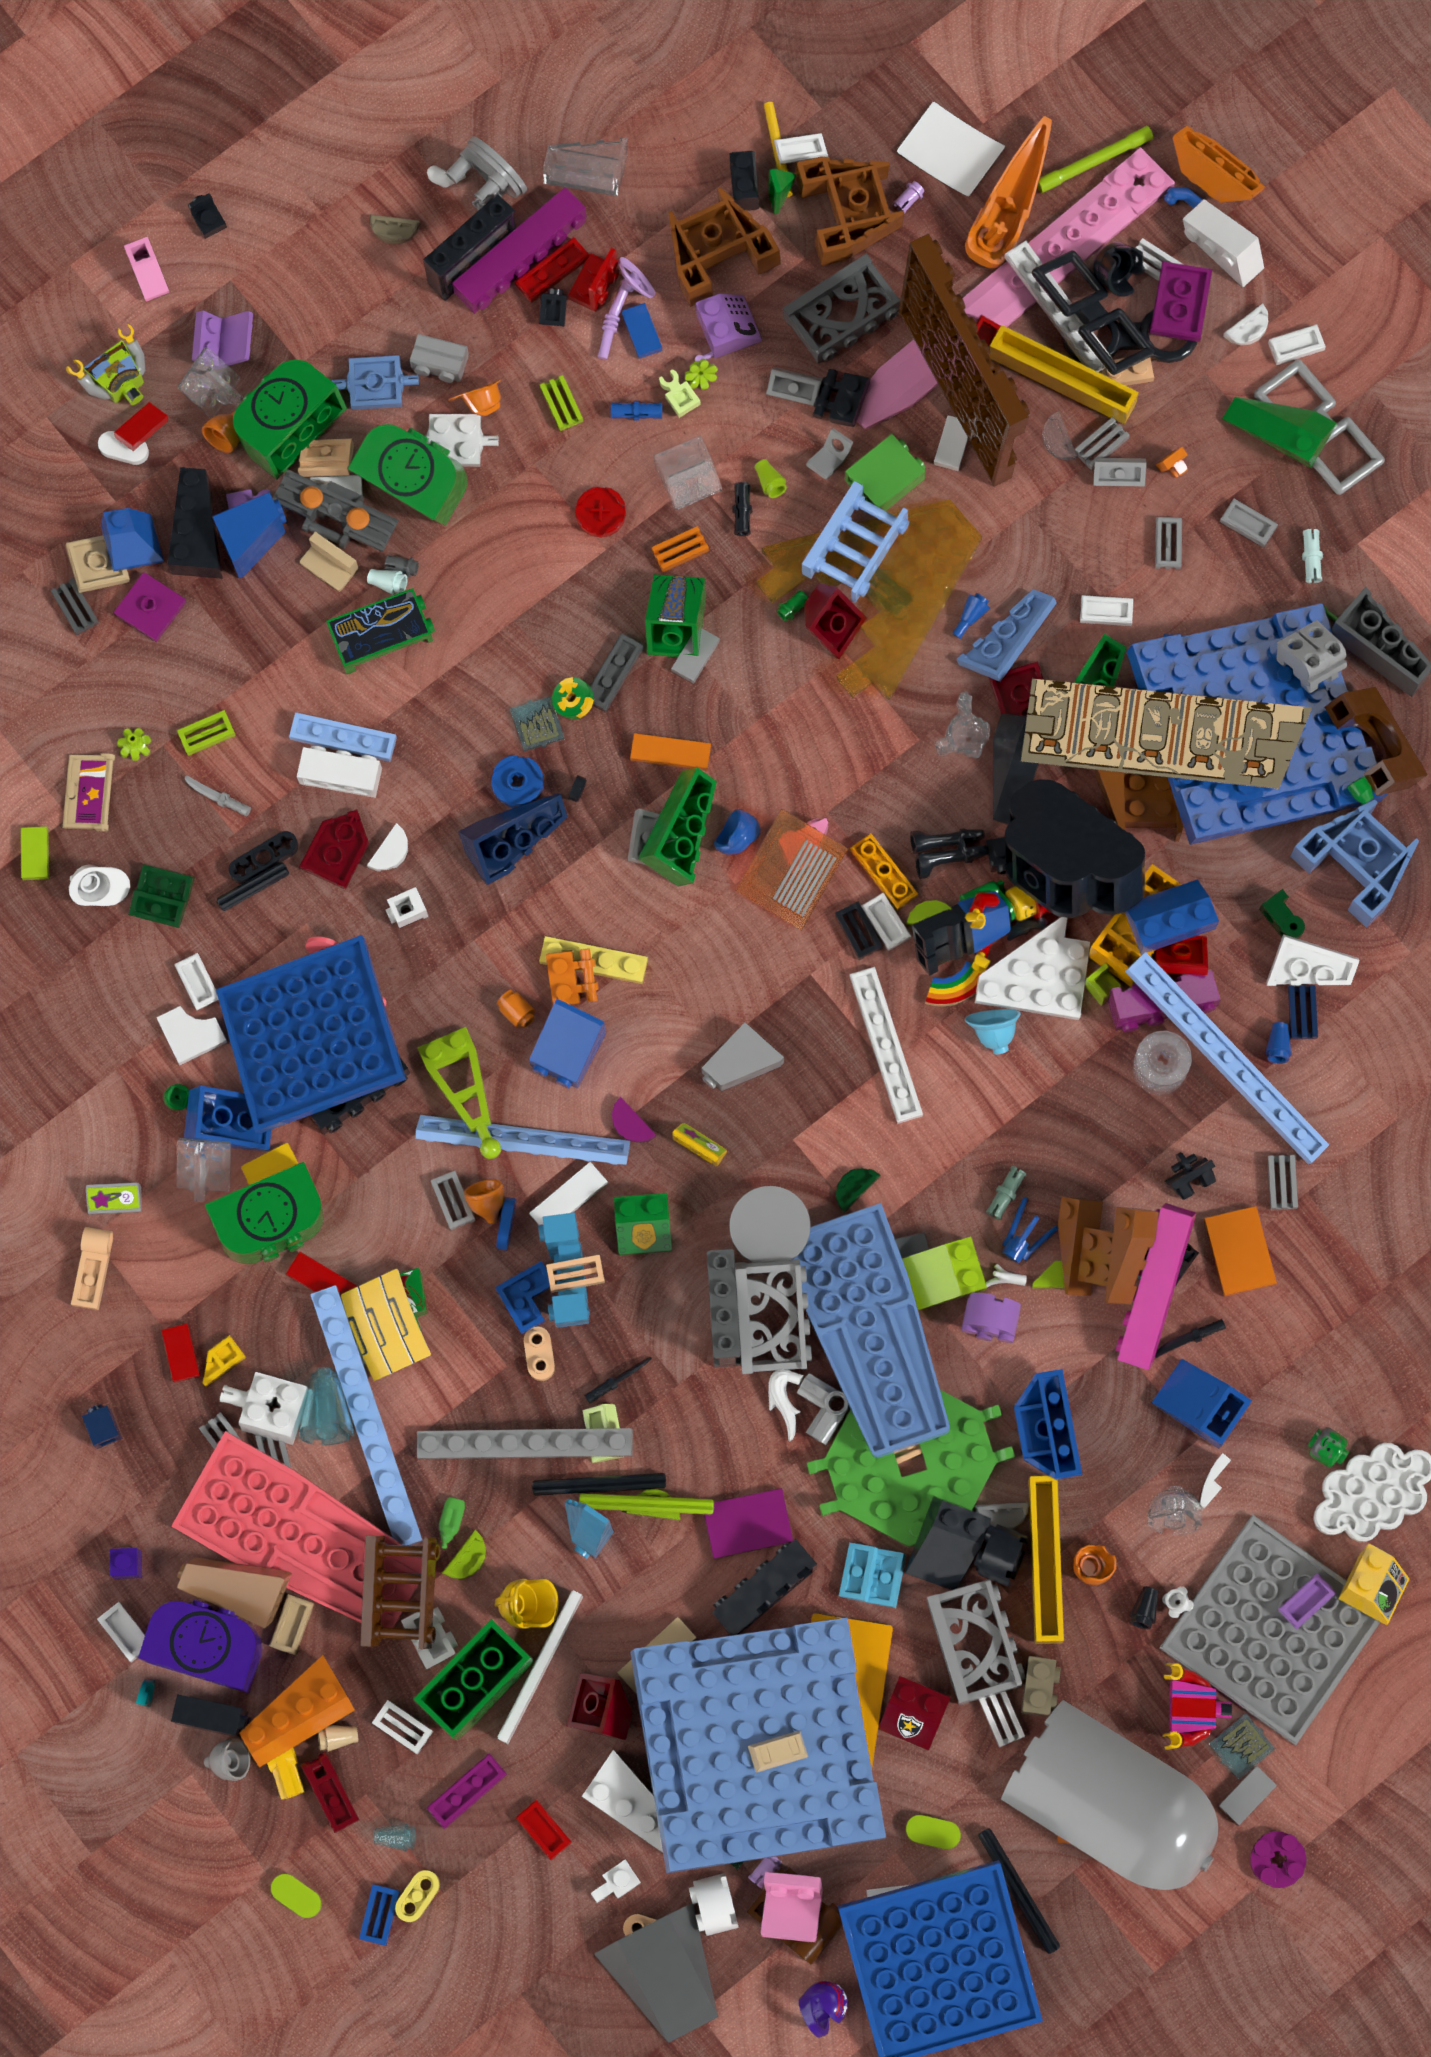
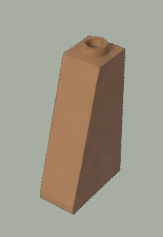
M194 1557L188 1563L182 1564L177 1578L180 1579L177 1588L215 1606L233 1611L235 1615L266 1628L274 1620L292 1573L284 1570Z

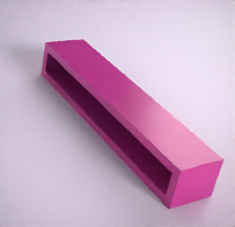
M1165 1203L1161 1210L1156 1209L1159 1212L1156 1239L1153 1247H1148L1149 1252L1144 1270H1140L1138 1274L1141 1276V1280L1132 1300L1134 1301L1132 1311L1127 1310L1123 1321V1326L1127 1327L1125 1336L1120 1335L1116 1346V1351L1120 1352L1118 1361L1147 1370L1150 1369L1154 1362L1197 1213Z

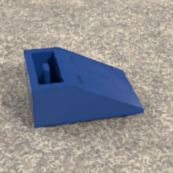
M1181 1359L1152 1401V1404L1220 1449L1252 1400L1227 1383Z

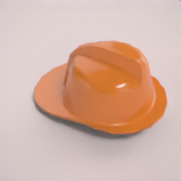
M501 379L479 389L452 397L448 401L462 399L472 413L479 416H487L500 408L501 395L497 383Z

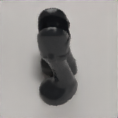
M963 828L958 832L927 835L921 831H911L910 843L913 853L917 854L915 864L919 879L929 877L932 869L936 866L954 862L972 863L974 860L988 855L989 849L986 845L966 847V843L985 838L984 830H967ZM957 845L958 848L948 851L923 853L929 849Z

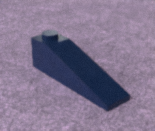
M557 793L481 819L458 831L465 854L483 882L489 885L516 868L514 865L524 855L528 856L533 851L531 848L541 838L548 837L568 815L561 794Z

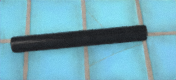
M665 1473L534 1480L532 1482V1492L535 1496L665 1488L666 1475Z
M987 1828L980 1832L978 1838L993 1862L1000 1861L1006 1885L1048 1954L1055 1952L1060 1948L1059 1942L993 1831Z

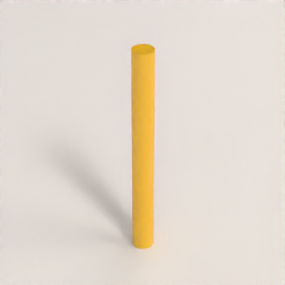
M766 102L764 103V109L778 170L788 172L786 163L780 164L774 140L781 139L774 103ZM792 188L790 189L787 197L793 195Z

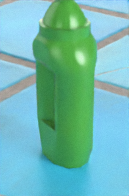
M448 1497L445 1501L439 1522L440 1537L443 1542L441 1544L442 1549L447 1548V1543L459 1531L465 1509V1501Z

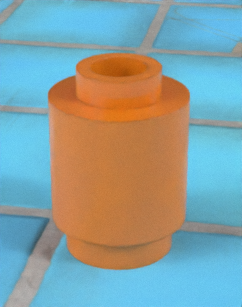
M508 990L497 1001V1005L500 1007L499 1011L517 1029L521 1027L527 1028L535 1020L534 1014L536 1010L518 992Z

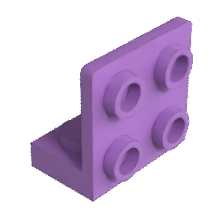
M206 311L196 312L192 361L216 370L249 360L253 313L246 311L226 318H219Z

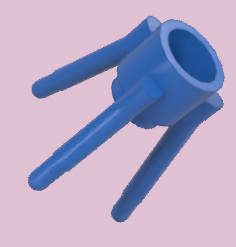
M1023 1197L1009 1233L1002 1243L1004 1246L1002 1253L1018 1264L1022 1259L1027 1261L1030 1255L1058 1230V1226H1054L1027 1249L1029 1244L1025 1240L1039 1220L1038 1216H1034L1020 1237L1016 1235L1013 1239L1025 1209L1027 1197Z

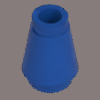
M1276 1022L1272 1024L1265 1051L1269 1062L1277 1064L1286 1063L1292 1055L1288 1024Z

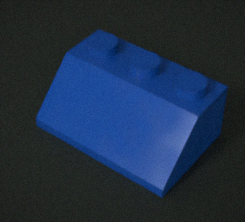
M1198 879L1144 897L1132 908L1125 911L1141 954L1215 930L1219 923L1210 896Z

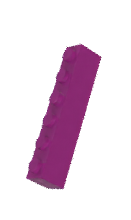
M564 187L452 283L454 294L474 314L479 309L484 310L489 306L493 297L498 293H504L510 287L513 280L527 273L529 267L534 262L543 260L554 245L558 246L563 243L568 233L573 229H579L585 223L587 218L586 207Z

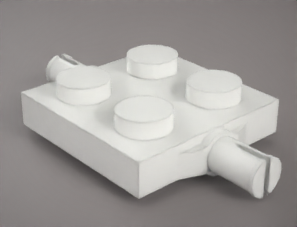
M429 414V429L426 436L429 440L427 443L429 444L432 440L450 450L451 452L448 456L457 460L463 467H480L483 446H499L498 435L483 436L481 416L477 414Z

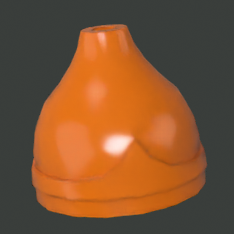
M235 411L212 417L204 424L201 430L205 439L223 453H231L240 441L233 426Z
M488 1179L467 1187L464 1191V1197L469 1208L474 1213L483 1217L487 1223L497 1222L500 1209L505 1200L502 1182L498 1179Z

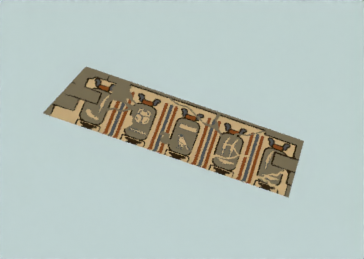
M1032 679L1021 761L1279 789L1312 708Z

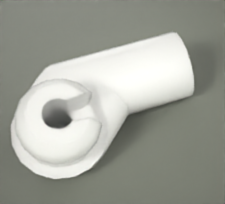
M435 165L428 168L427 175L431 182L445 188L455 184L445 174L446 170ZM465 174L461 177L459 181L466 178Z

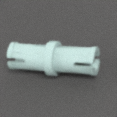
M1311 529L1303 531L1304 552L1302 554V560L1305 561L1306 582L1311 583L1313 579L1314 583H1319L1322 581L1320 560L1323 558V552L1320 551L1319 530L1314 529L1313 533H1311Z

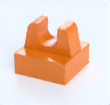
M1183 447L1173 450L1155 465L1160 472L1169 470L1177 478L1188 471L1182 460L1188 454Z

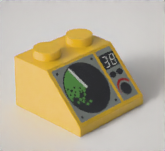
M1368 1544L1359 1554L1338 1599L1387 1626L1405 1590L1409 1577L1393 1556Z

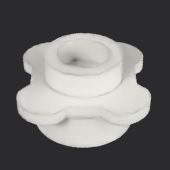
M1185 1587L1173 1589L1162 1598L1163 1603L1169 1608L1168 1614L1172 1618H1177L1180 1613L1191 1611L1194 1607V1603L1187 1596L1188 1591Z

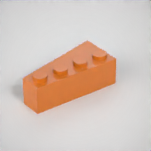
M322 1655L239 1734L260 1768L355 1711L325 1657Z

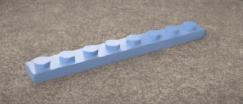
M420 1115L415 1139L429 1142H446L454 1145H470L480 1148L482 1141L478 1132H471L463 1120ZM498 1124L487 1126L491 1137L498 1140L501 1144V1149L505 1151L607 1162L614 1165L627 1164L630 1150V1141Z

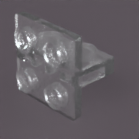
M206 347L178 385V389L209 417H214L222 405L229 403L238 406L244 398L234 389L240 377L212 350Z
M179 1138L177 1141V1187L194 1191V1202H204L208 1190L228 1192L230 1190L231 1143L226 1141Z

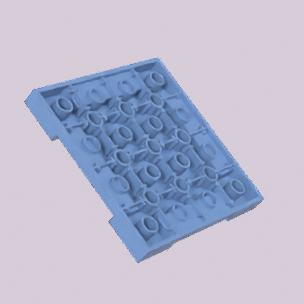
M848 1618L693 1642L683 1641L635 1648L630 1652L666 1874L886 1838L877 1782L873 1781L855 1679L857 1669ZM800 1730L808 1754L807 1758L761 1772H755L748 1749L749 1745Z

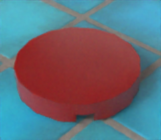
M590 488L583 492L577 500L575 509L576 520L580 528L590 536L599 538L611 536L618 532L625 522V502L621 495L612 488Z

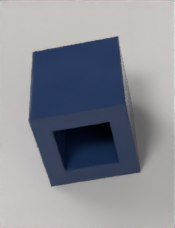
M102 1404L93 1406L87 1410V1414L82 1416L95 1448L99 1449L123 1439L112 1410L108 1406L103 1407Z

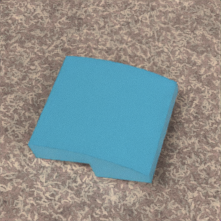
M849 1542L839 1596L896 1608L906 1554Z

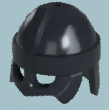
M1122 242L1108 244L1102 247L1095 255L1094 275L1113 294L1120 297L1129 296L1134 293V288L1127 280L1132 274L1140 275L1145 272L1143 252Z

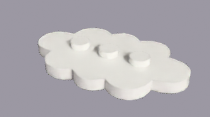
M1382 1443L1377 1445L1369 1456H1354L1348 1461L1345 1470L1332 1471L1325 1477L1322 1483V1491L1326 1500L1316 1507L1313 1516L1316 1528L1326 1535H1337L1345 1531L1351 1539L1357 1542L1372 1540L1380 1529L1392 1530L1397 1528L1401 1524L1404 1515L1417 1514L1424 1508L1427 1502V1493L1423 1485L1431 1480V1455L1423 1450H1412L1404 1454L1398 1446L1392 1443Z

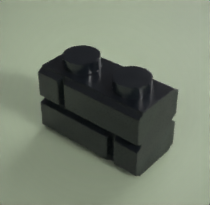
M755 151L729 153L734 202L744 211L759 209Z

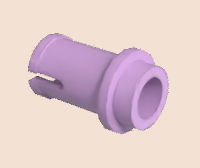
M916 181L908 183L907 189L893 202L894 207L899 206L897 210H904L905 214L917 199L923 198L922 194L925 192L923 187Z
M776 1856L764 1858L748 1878L762 1889L764 1887L765 1872L774 1873L776 1869L780 1870L779 1865L782 1861Z

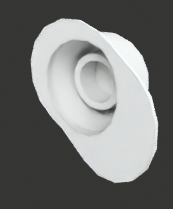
M88 864L81 866L70 876L69 895L78 905H115L123 901L130 890V880L126 873L113 867H98Z

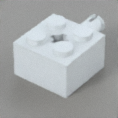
M255 1372L250 1390L248 1389L247 1392L224 1385L222 1389L224 1393L221 1392L220 1402L242 1407L243 1411L239 1420L241 1431L261 1435L262 1437H268L290 1445L294 1444L309 1398L307 1386ZM274 1405L279 1406V1409L275 1408L273 1412H270V1407H274Z

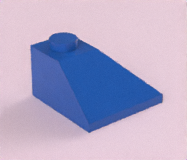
M131 508L103 512L101 528L113 572L164 562L151 514Z

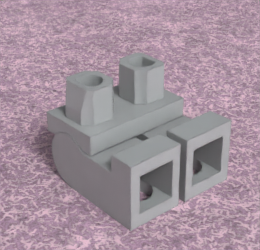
M1318 620L1298 630V633L1294 632L1277 642V661L1283 666L1288 664L1293 668V674L1301 680V686L1308 693L1317 690L1320 682L1324 680L1333 681L1338 678L1339 671L1347 667V661L1344 660L1346 658V651L1343 644ZM1311 631H1313V637L1309 636ZM1290 643H1293L1292 649L1288 647Z

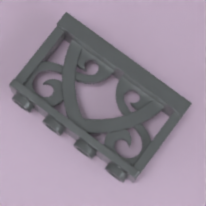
M866 253L783 307V318L792 327L819 364L822 361L827 362L833 359L840 349L853 346L863 334L874 332L879 327V324L886 319L888 321L894 319L899 314L900 298L897 297ZM868 274L877 287L867 289L864 276ZM848 286H851L853 288L851 293L857 290L858 293L846 294L844 292V289ZM881 294L886 298V305L880 309H875L873 304L880 302V300L877 298L867 299V296ZM836 295L838 298L846 301L859 299L853 321L839 322L827 319L832 309L830 298ZM821 304L825 305L826 311L822 316H819L822 310L818 311L816 307ZM802 317L813 324L809 332L799 322V318ZM818 328H822L821 340L825 335H829L831 341L824 345L817 344L813 339L815 331Z
M734 1250L707 1251L714 1367L741 1366Z

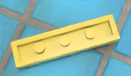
M546 936L544 938L539 960L540 964L547 965L546 954L573 950L574 961L581 960L580 950L590 948L591 958H594L595 967H593L594 975L643 984L648 957ZM576 969V971L583 972V969Z

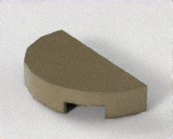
M370 214V225L375 236L389 244H402L411 240L418 232L420 226L419 220Z

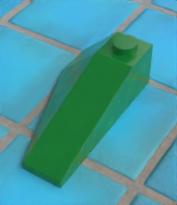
M1240 397L1233 399L1222 418L1225 422L1309 468L1313 466L1337 426L1336 422L1313 410Z

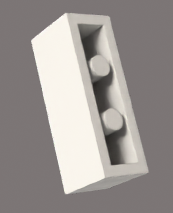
M320 746L303 747L297 779L299 784L376 798L382 767L380 761H377V758L370 755L355 757L351 756V753L337 750L336 753L327 752L325 748Z

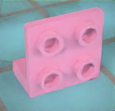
M765 1872L764 1886L766 1897L761 1936L815 1942L823 1893L821 1878Z

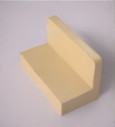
M314 532L309 539L311 547L300 560V564L340 592L359 569L357 562L317 532Z

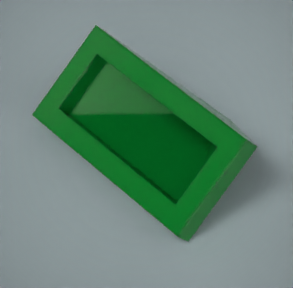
M778 169L770 170L767 192L774 214L780 212L798 174Z

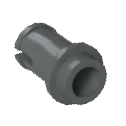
M391 555L386 557L385 564L388 565L385 566V570L402 571V574H406L409 578L417 575L419 561L414 560V557H410V559Z

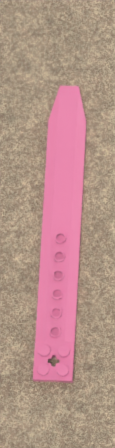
M1140 147L1109 173L1102 182L1028 244L1043 264L1071 250L1076 251L1085 262L1166 194L1170 187H1174L1175 182ZM1134 179H1144V186H1134ZM1008 261L962 298L966 306L964 309L968 318L972 317L975 323L982 314L1005 327H1008L1037 302ZM1070 262L1049 273L1059 284L1076 268ZM914 339L882 365L870 379V384L857 422L865 430L913 407L938 386Z

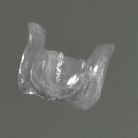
M965 691L960 693L956 702L958 714L951 719L946 728L945 737L938 738L934 742L938 756L946 757L950 753L955 752L966 755L968 758H979L983 746L989 739L990 725L988 722H984L981 717L978 718L972 714V696Z

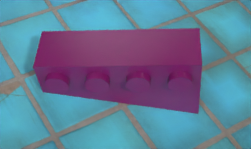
M1212 970L1208 971V975L1187 974L1176 978L1177 982L1175 983L1204 1013L1214 1011L1215 1007L1219 1005L1220 996ZM1133 984L1131 988L1124 992L1121 991V987L1111 989L1108 1004L1116 1031L1123 1029V1032H1131L1139 1028L1138 1025L1146 1023L1149 1026H1156L1164 1023V1019L1168 1018L1137 984Z

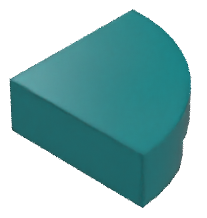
M144 1679L136 1704L145 1707L151 1706L156 1685L155 1680Z

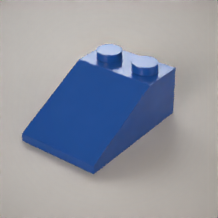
M198 1086L189 1090L184 1133L185 1143L209 1147L269 1151L271 1130L261 1134L255 1132L245 1093L206 1086Z

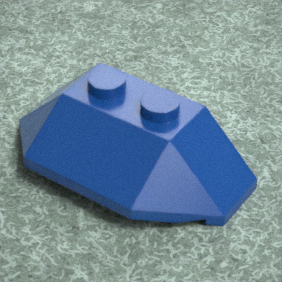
M1063 1369L1036 1373L1014 1406L1023 1460L1055 1480L1082 1476Z

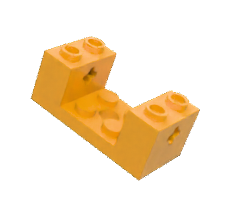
M1152 864L1145 873V893L1143 898L1182 884ZM1125 912L1113 916L1091 946L1088 957L1100 966L1107 963L1109 966L1108 971L1131 987L1135 982L1125 971L1142 954L1139 951ZM1155 950L1147 952V954L1151 957Z

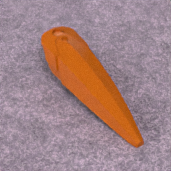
M1043 116L1018 149L994 187L984 208H981L970 229L965 242V250L969 258L982 266L997 268L1006 260L1004 257L1005 253L1016 247L1024 223L1029 217L1051 131L1052 120L1046 116Z

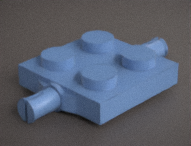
M400 355L349 358L347 379H332V382L337 385L339 390L348 389L352 410L402 407L404 386L419 385V375H403Z

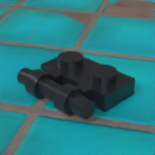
M829 369L826 377L822 379L820 395L816 397L813 404L815 407L813 417L822 419L824 412H830L829 420L831 423L855 427L870 380L868 377L844 373L842 381H836L838 372L834 369ZM832 391L838 392L834 402L828 401Z

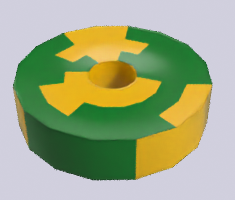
M575 677L566 678L561 681L554 689L552 695V705L555 711L564 718L571 720L580 719L585 716L592 708L594 694L590 685L582 679ZM575 695V700L570 702L571 697Z

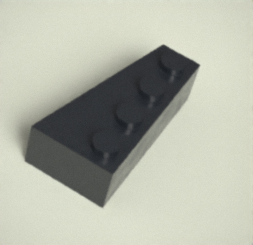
M797 1539L793 1540L790 1544L787 1542L776 1551L777 1555L771 1561L766 1560L755 1569L757 1573L749 1580L747 1577L741 1580L734 1587L736 1591L730 1597L724 1595L713 1604L715 1610L712 1611V1615L730 1636L741 1634L817 1570V1563Z

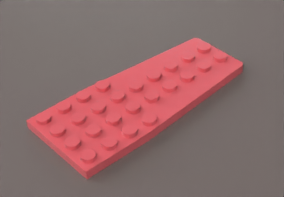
M227 1431L221 1437L171 1526L235 1564L291 1572L292 1575L286 1587L287 1589L362 1623L366 1535L385 1536L384 1542L388 1545H403L294 1469ZM386 1556L383 1562V1569L386 1572L422 1574V1558ZM385 1583L382 1586V1597L385 1600L409 1601L418 1584ZM384 1611L381 1613V1624L383 1627L394 1628L403 1612Z

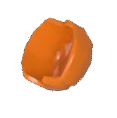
M1086 1545L1080 1548L1073 1558L1074 1573L1085 1584L1100 1585L1107 1582L1116 1571V1557L1111 1555L1105 1546Z

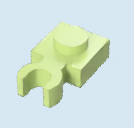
M672 369L670 375L673 381L666 382L661 376L659 382L664 390L669 391L665 394V398L680 418L701 405V402L687 381L681 385L679 384V376Z

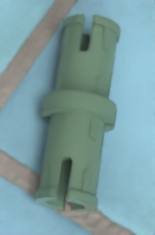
M1011 1166L1002 1185H998L996 1189L997 1194L986 1210L989 1216H995L994 1219L1001 1220L1010 1201L1015 1200V1192L1027 1175L1021 1169L1018 1172V1168L1015 1166Z

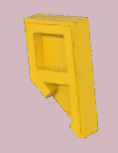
M230 1335L207 1353V1363L203 1378L205 1387L246 1358Z

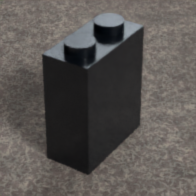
M177 1694L171 1722L185 1727L242 1739L239 1732L251 1722V1717H248V1711L243 1708Z

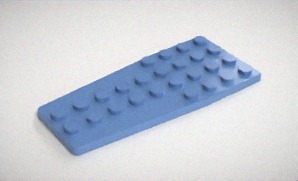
M879 1203L810 1227L808 1242L803 1251L795 1258L800 1260V1266H806L807 1282L802 1283V1293L807 1292L808 1309L805 1310L872 1456L880 1458L948 1434L950 1425L910 1280L882 1204Z

